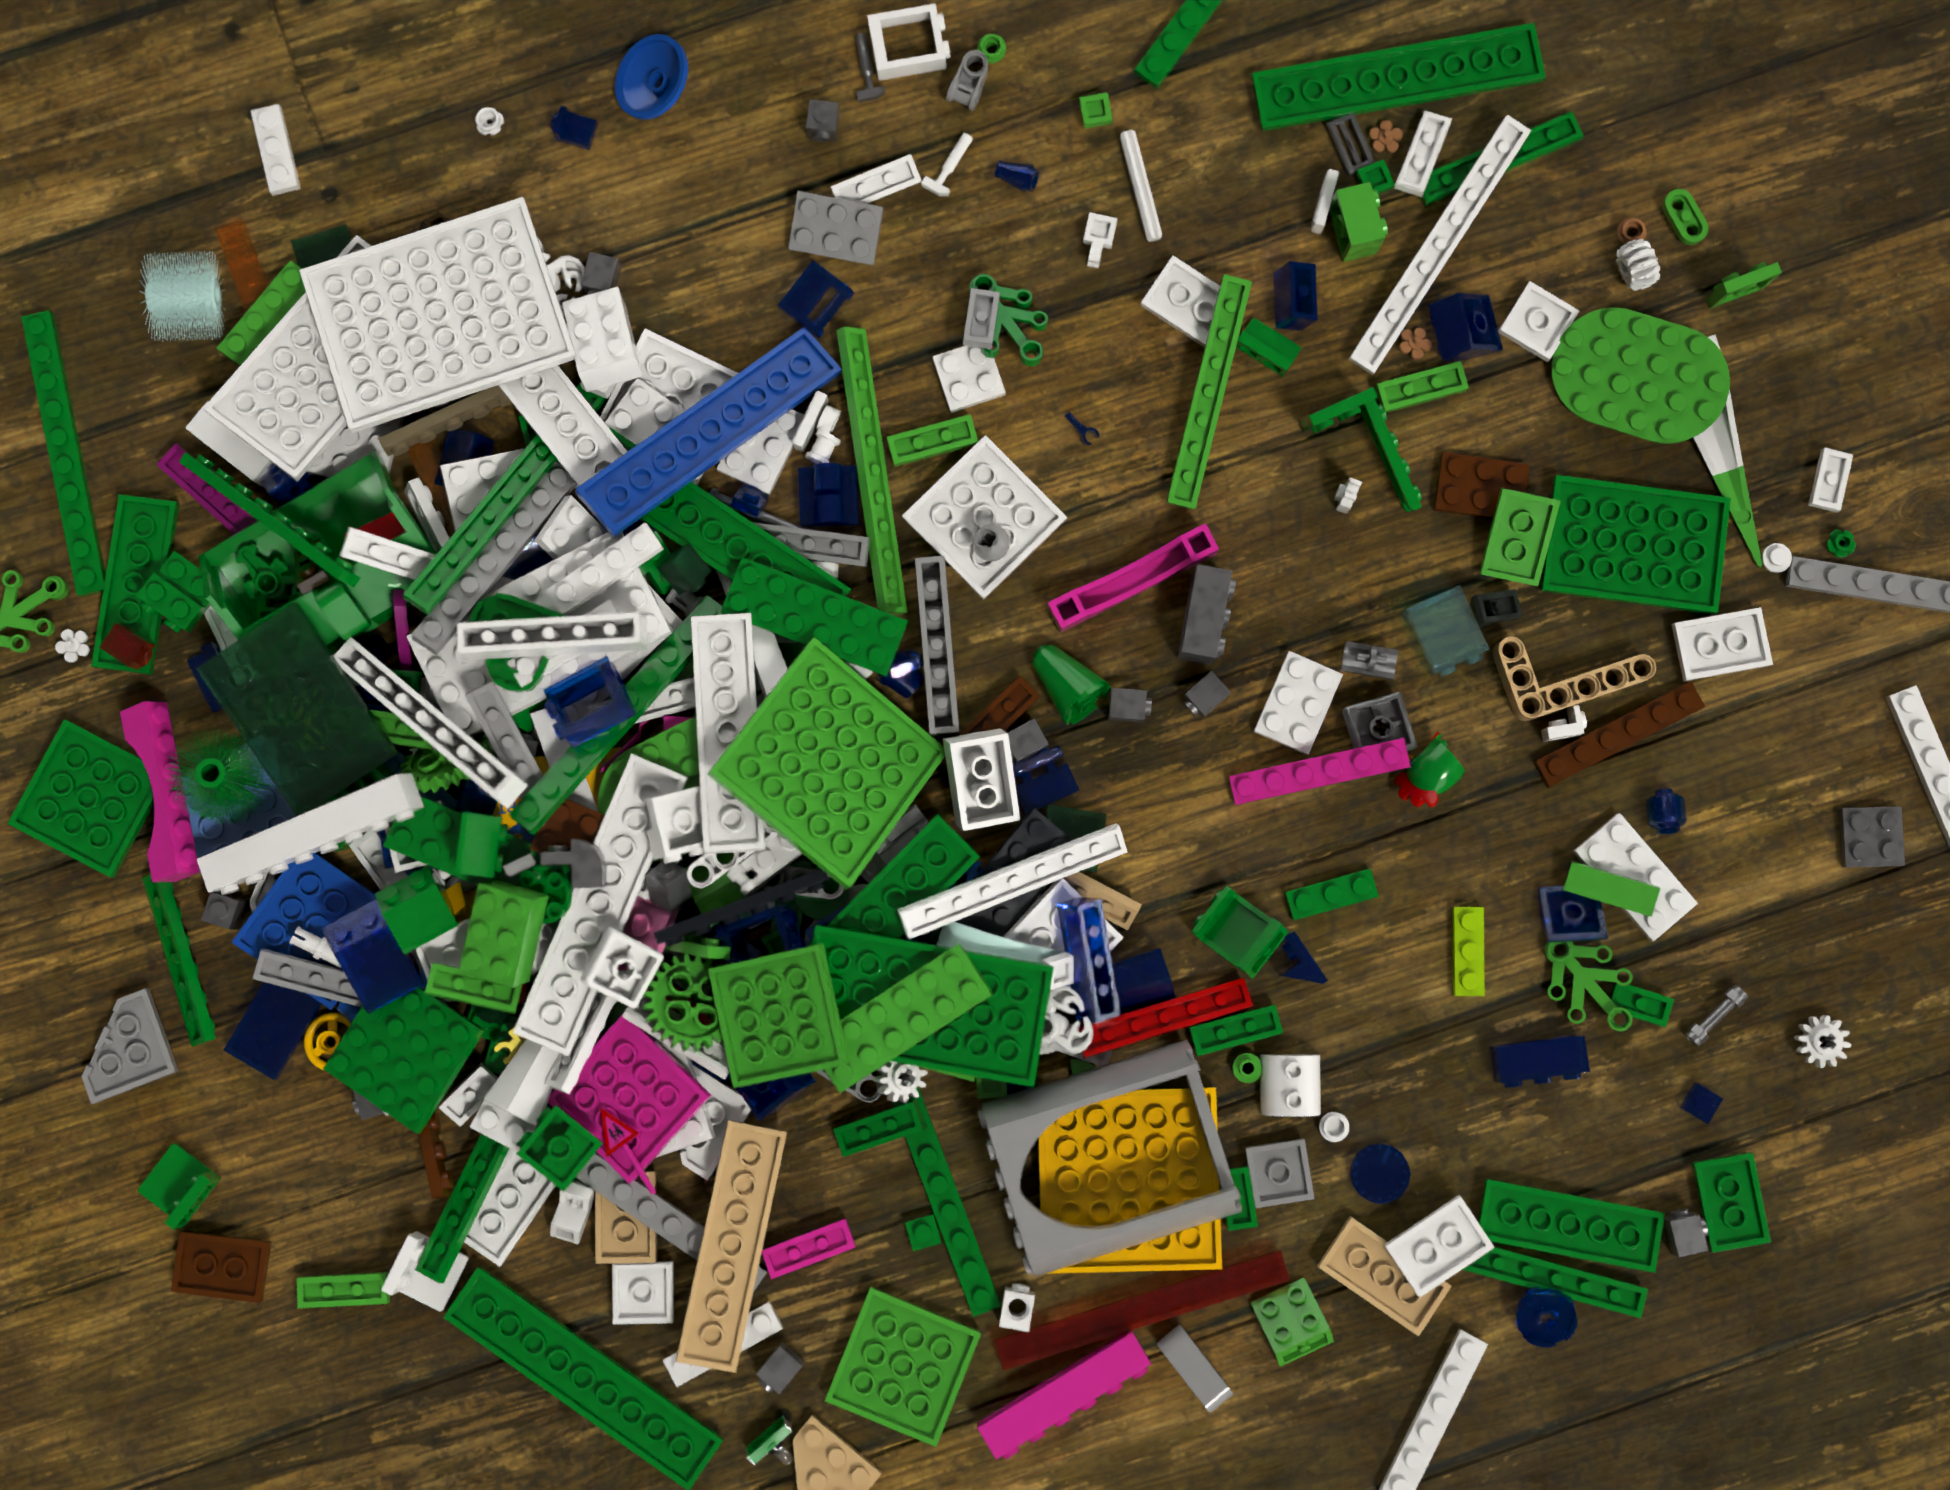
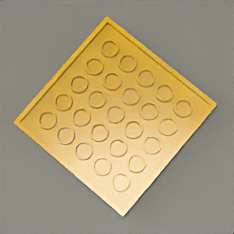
M1203 1087L1218 1132L1216 1087ZM1189 1088L1138 1089L1096 1102L1060 1117L1038 1137L1040 1210L1062 1222L1081 1226L1109 1225L1220 1190L1219 1181ZM1221 1219L1046 1274L1222 1269Z

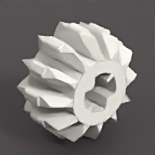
M1642 238L1632 240L1617 250L1616 262L1619 266L1618 271L1621 273L1622 280L1626 282L1628 288L1634 291L1643 290L1660 279L1658 258L1648 241H1644Z

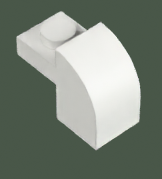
M572 1181L564 1192L560 1189L559 1204L551 1222L550 1236L579 1245L594 1202L595 1190L589 1188L588 1185L581 1181Z

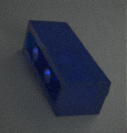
M1583 1035L1490 1046L1495 1082L1504 1083L1505 1088L1523 1086L1522 1080L1530 1079L1534 1080V1084L1552 1082L1553 1076L1563 1075L1564 1080L1582 1078L1581 1073L1590 1072L1586 1040Z

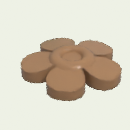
M1385 120L1381 122L1380 129L1374 127L1370 130L1369 137L1375 141L1372 147L1376 152L1381 153L1386 147L1387 152L1394 153L1399 147L1396 141L1401 140L1403 133L1399 128H1394L1391 131L1392 123Z
M1416 328L1414 332L1410 329H1405L1400 335L1403 342L1399 345V349L1403 354H1408L1411 351V357L1419 360L1424 356V352L1430 351L1432 342L1424 339L1426 332L1422 328Z

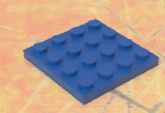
M318 853L312 854L314 859L301 864H296L294 861L288 864L289 869L282 872L232 941L233 944L257 960L261 949L264 948L340 968L322 958L317 960L313 958L314 954L289 944L292 936L305 941L304 938L294 933L297 927L300 926L320 938L326 937L330 939V943L348 952H352L350 960L341 956H337V958L348 963L344 970L359 973L390 928L387 925L370 938L364 939L362 937L349 947H346L344 943L354 936H351L344 942H342L340 937L354 929V923L378 904L375 893ZM308 994L330 1010L338 1002Z

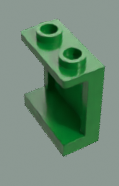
M1227 885L1223 890L1215 894L1211 902L1212 905L1206 913L1201 914L1195 920L1192 933L1206 946L1251 979H1254L1289 932L1280 922L1267 916Z

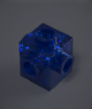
M276 465L270 470L269 475L261 481L268 494L281 506L313 487L307 480L311 477L307 471L297 482Z

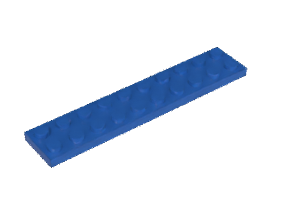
M803 327L577 487L575 493L614 538L839 376L842 368L806 327Z

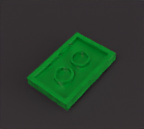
M1746 1152L1691 1162L1701 1215L1708 1229L1706 1240L1709 1252L1715 1253L1771 1243L1754 1154Z

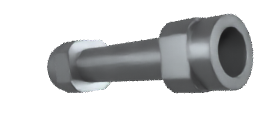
M1737 985L1729 988L1724 993L1725 999L1699 1025L1694 1023L1684 1034L1685 1037L1696 1047L1703 1044L1709 1038L1707 1033L1734 1007L1739 1009L1745 1003L1744 1001L1748 998V995L1743 989Z

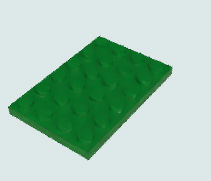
M1555 475L1553 477L1551 498L1560 500V505L1543 566L1540 591L1708 614L1718 613L1731 498Z

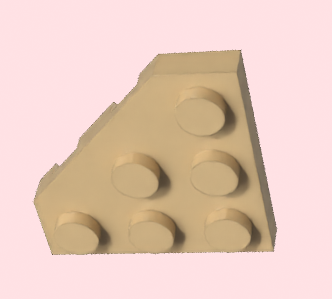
M814 1414L809 1417L793 1437L797 1490H869L882 1474L880 1469Z

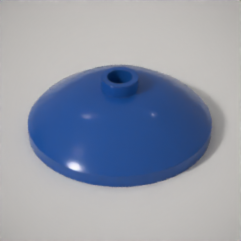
M655 34L641 39L629 49L619 65L615 80L617 101L627 114L636 119L649 120L664 114L677 102L684 90L688 75V60L683 47L669 36Z

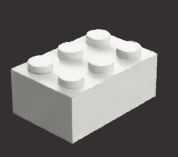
M619 287L562 302L568 331L577 356L574 357L577 372L586 392L643 376L627 307Z
M998 728L943 738L955 824L962 831L1019 821L1020 814L1008 733Z

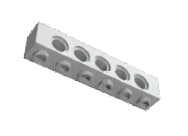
M945 557L915 558L929 732L932 737L959 735Z

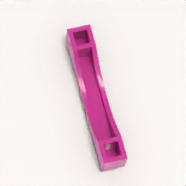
M1205 523L1177 537L1143 558L1048 602L1047 608L1059 632L1062 633L1217 554L1219 547Z
M143 701L120 711L125 740L141 758L153 791L154 826L147 852L152 882H177L200 873L188 808L187 806L184 808L187 803H183L186 798H184L185 795L181 796L184 792L176 788V786L183 785L178 784L181 783L180 781L182 780L180 779L182 778L172 779L181 777V775H168L181 774V772H175V769H180V767L174 765H179V762L176 760L178 759L177 754L174 753L176 752L168 705L165 702Z

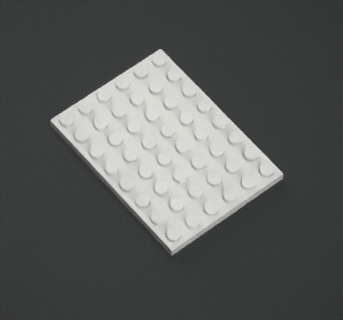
M524 197L299 270L351 433L575 360L574 357H577Z

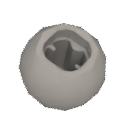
M993 524L984 525L977 530L973 538V548L981 559L997 561L1007 554L1010 548V539L1002 527Z

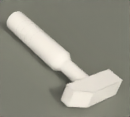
M967 133L962 134L943 164L942 172L937 180L934 181L925 176L921 182L922 187L938 196H948L950 194V189L942 184L948 174L953 172L972 142L973 138Z

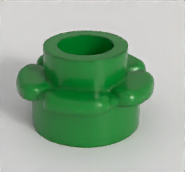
M1837 529L1832 531L1826 543L1829 553L1838 558H1844L1848 554L1853 553L1856 548L1853 534L1848 530L1841 531ZM1839 541H1843L1844 545L1841 546Z

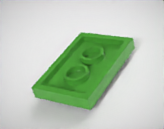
M1501 487L1479 573L1538 587L1560 500Z

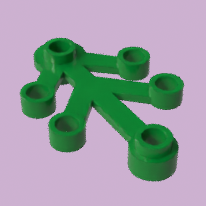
M987 274L976 276L970 282L969 293L971 288H986L988 291L1000 292L999 299L1014 301L1016 307H1018L1004 306L999 301L992 344L995 349L988 350L982 348L983 355L988 358L998 355L1000 346L998 339L1001 326H1003L1019 348L1021 362L1029 367L1038 365L1043 357L1042 345L1035 340H1028L1015 321L1029 323L1032 329L1042 331L1047 327V314L1043 311L1031 312L1022 310L1029 308L1031 305L1032 294L1029 290H1015L998 286L996 281ZM1023 296L1026 297L1028 300L1024 302L1020 301L1018 298ZM1040 318L1044 322L1036 323L1034 320ZM1033 354L1036 358H1028L1026 355Z

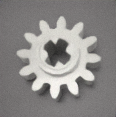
M1822 1015L1820 1021L1817 1017L1810 1016L1808 1019L1810 1026L1799 1024L1800 1030L1804 1032L1803 1035L1794 1036L1795 1040L1802 1042V1046H1799L1796 1052L1807 1053L1804 1062L1812 1063L1815 1061V1066L1818 1068H1824L1826 1063L1829 1066L1836 1067L1837 1061L1835 1057L1847 1058L1846 1054L1842 1052V1048H1849L1852 1044L1843 1041V1037L1849 1035L1850 1032L1839 1030L1838 1028L1841 1026L1842 1021L1833 1020L1830 1022L1829 1015ZM1820 1036H1825V1037H1826V1038L1823 1040V1041L1827 1042V1044L1825 1045V1047H1821V1046H1820V1045L1822 1044V1042L1819 1041Z
M889 1061L877 1069L881 1071V1076L874 1078L875 1082L883 1084L878 1092L887 1095V1100L892 1102L899 1100V1102L908 1103L909 1096L919 1097L916 1090L917 1087H926V1084L920 1081V1077L928 1074V1071L919 1069L918 1066Z

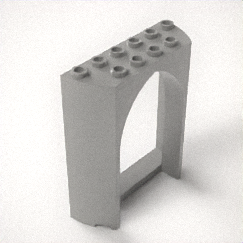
M1186 1039L981 1103L983 1110L977 1111L982 1129L988 1128L991 1139L986 1140V1145L991 1160H998L1000 1168L995 1169V1174L1000 1190L1006 1188L1009 1196L1004 1198V1203L1009 1219L1015 1218L1017 1222V1227L1013 1228L1018 1249L1025 1248L1027 1256L1022 1257L1027 1275L1033 1273L1034 1277L1242 1212V1206L1239 1201L1240 1195L1233 1183L1198 1072L1200 1069L1197 1060L1194 1059L1191 1046ZM1185 1075L1221 1190L1124 1221L1102 1226L1073 1225L1057 1220L1034 1206L1020 1190L1022 1169L1031 1147L1043 1131L1060 1117L1078 1108Z

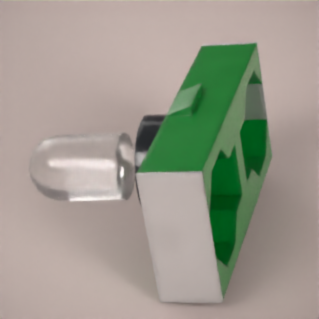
M782 1415L746 1447L747 1458L754 1465L768 1453H775V1456L784 1465L792 1463L793 1456L782 1446V1440L792 1432L790 1421Z

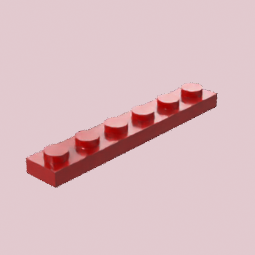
M1240 978L1093 1023L1092 1042L1086 1050L1081 1052L1082 1057L1086 1059L1251 1008L1254 1005L1245 979ZM1084 1026L1079 1028L1080 1032L1084 1030Z

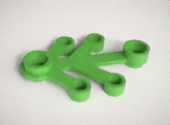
M13 570L6 571L2 576V582L6 587L0 610V631L6 627L33 631L44 637L52 635L55 625L51 620L46 618L33 620L22 618V616L49 598L53 600L64 599L69 592L67 581L58 576H49L43 581L41 589L15 606L18 590L23 584V576ZM15 575L16 582L10 585L9 578ZM56 582V590L50 592V584ZM46 622L48 629L45 632H41L40 627ZM19 634L12 637L0 635V646L11 648V650L18 653H25L30 648V640ZM19 639H22L23 646L20 649H18L16 647V642Z
M1556 935L1551 937L1545 945V954L1553 963L1552 981L1548 988V996L1555 1001H1560L1566 996V989L1563 986L1566 965L1574 975L1571 1008L1567 1014L1569 1021L1574 1024H1580L1585 1020L1586 1012L1583 1007L1586 989L1608 1014L1609 1026L1615 1031L1627 1030L1632 1024L1631 1013L1625 1008H1618L1594 980L1616 982L1620 986H1627L1632 982V973L1626 968L1618 970L1585 968L1575 959V957L1595 958L1600 963H1607L1612 959L1613 953L1606 945L1598 947L1576 946L1566 936ZM1559 944L1566 947V953L1562 956L1556 955L1554 951L1555 947ZM1602 948L1609 951V957L1605 960L1599 959L1597 955L1598 951ZM1622 971L1629 974V980L1626 983H1621L1617 979L1618 974ZM1555 986H1559L1563 990L1559 998H1555L1551 994V990ZM1575 1009L1581 1010L1583 1014L1582 1019L1579 1021L1571 1018V1012ZM1619 1013L1624 1014L1626 1017L1625 1024L1617 1025L1614 1021L1615 1015Z

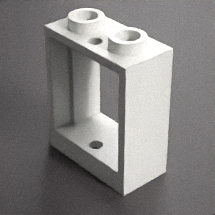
M936 3L867 15L879 81L946 69V59L950 58L948 40L942 41L941 31H945L943 13L937 14ZM925 20L931 21L936 53L887 62L881 28Z

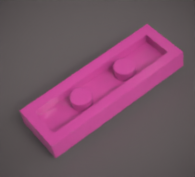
M844 1218L762 1249V1255L769 1275L773 1279L856 1247L847 1219Z

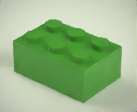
M496 878L478 883L459 970L512 988L529 982L549 895Z

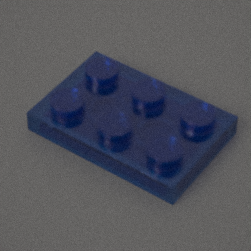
M264 982L225 1046L224 1051L269 1078L277 1080L322 1004L305 992Z

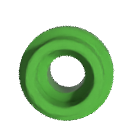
M988 34L980 39L977 51L985 54L988 63H996L1005 56L1006 44L1000 36ZM989 46H994L997 51L989 53L986 49Z
M1243 1053L1233 1062V1074L1243 1083L1255 1082L1262 1074V1063L1254 1054ZM1249 1062L1253 1065V1071L1250 1074H1245L1242 1067L1245 1063Z

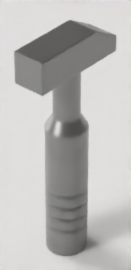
M859 33L855 35L861 73L865 78L867 88L866 90L856 92L858 102L862 103L879 99L885 94L884 86L873 87V70L867 37L865 33Z

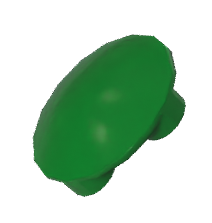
M539 864L524 870L519 875L518 886L549 895L543 924L556 922L565 916L571 906L573 895L571 884L561 870L552 865Z

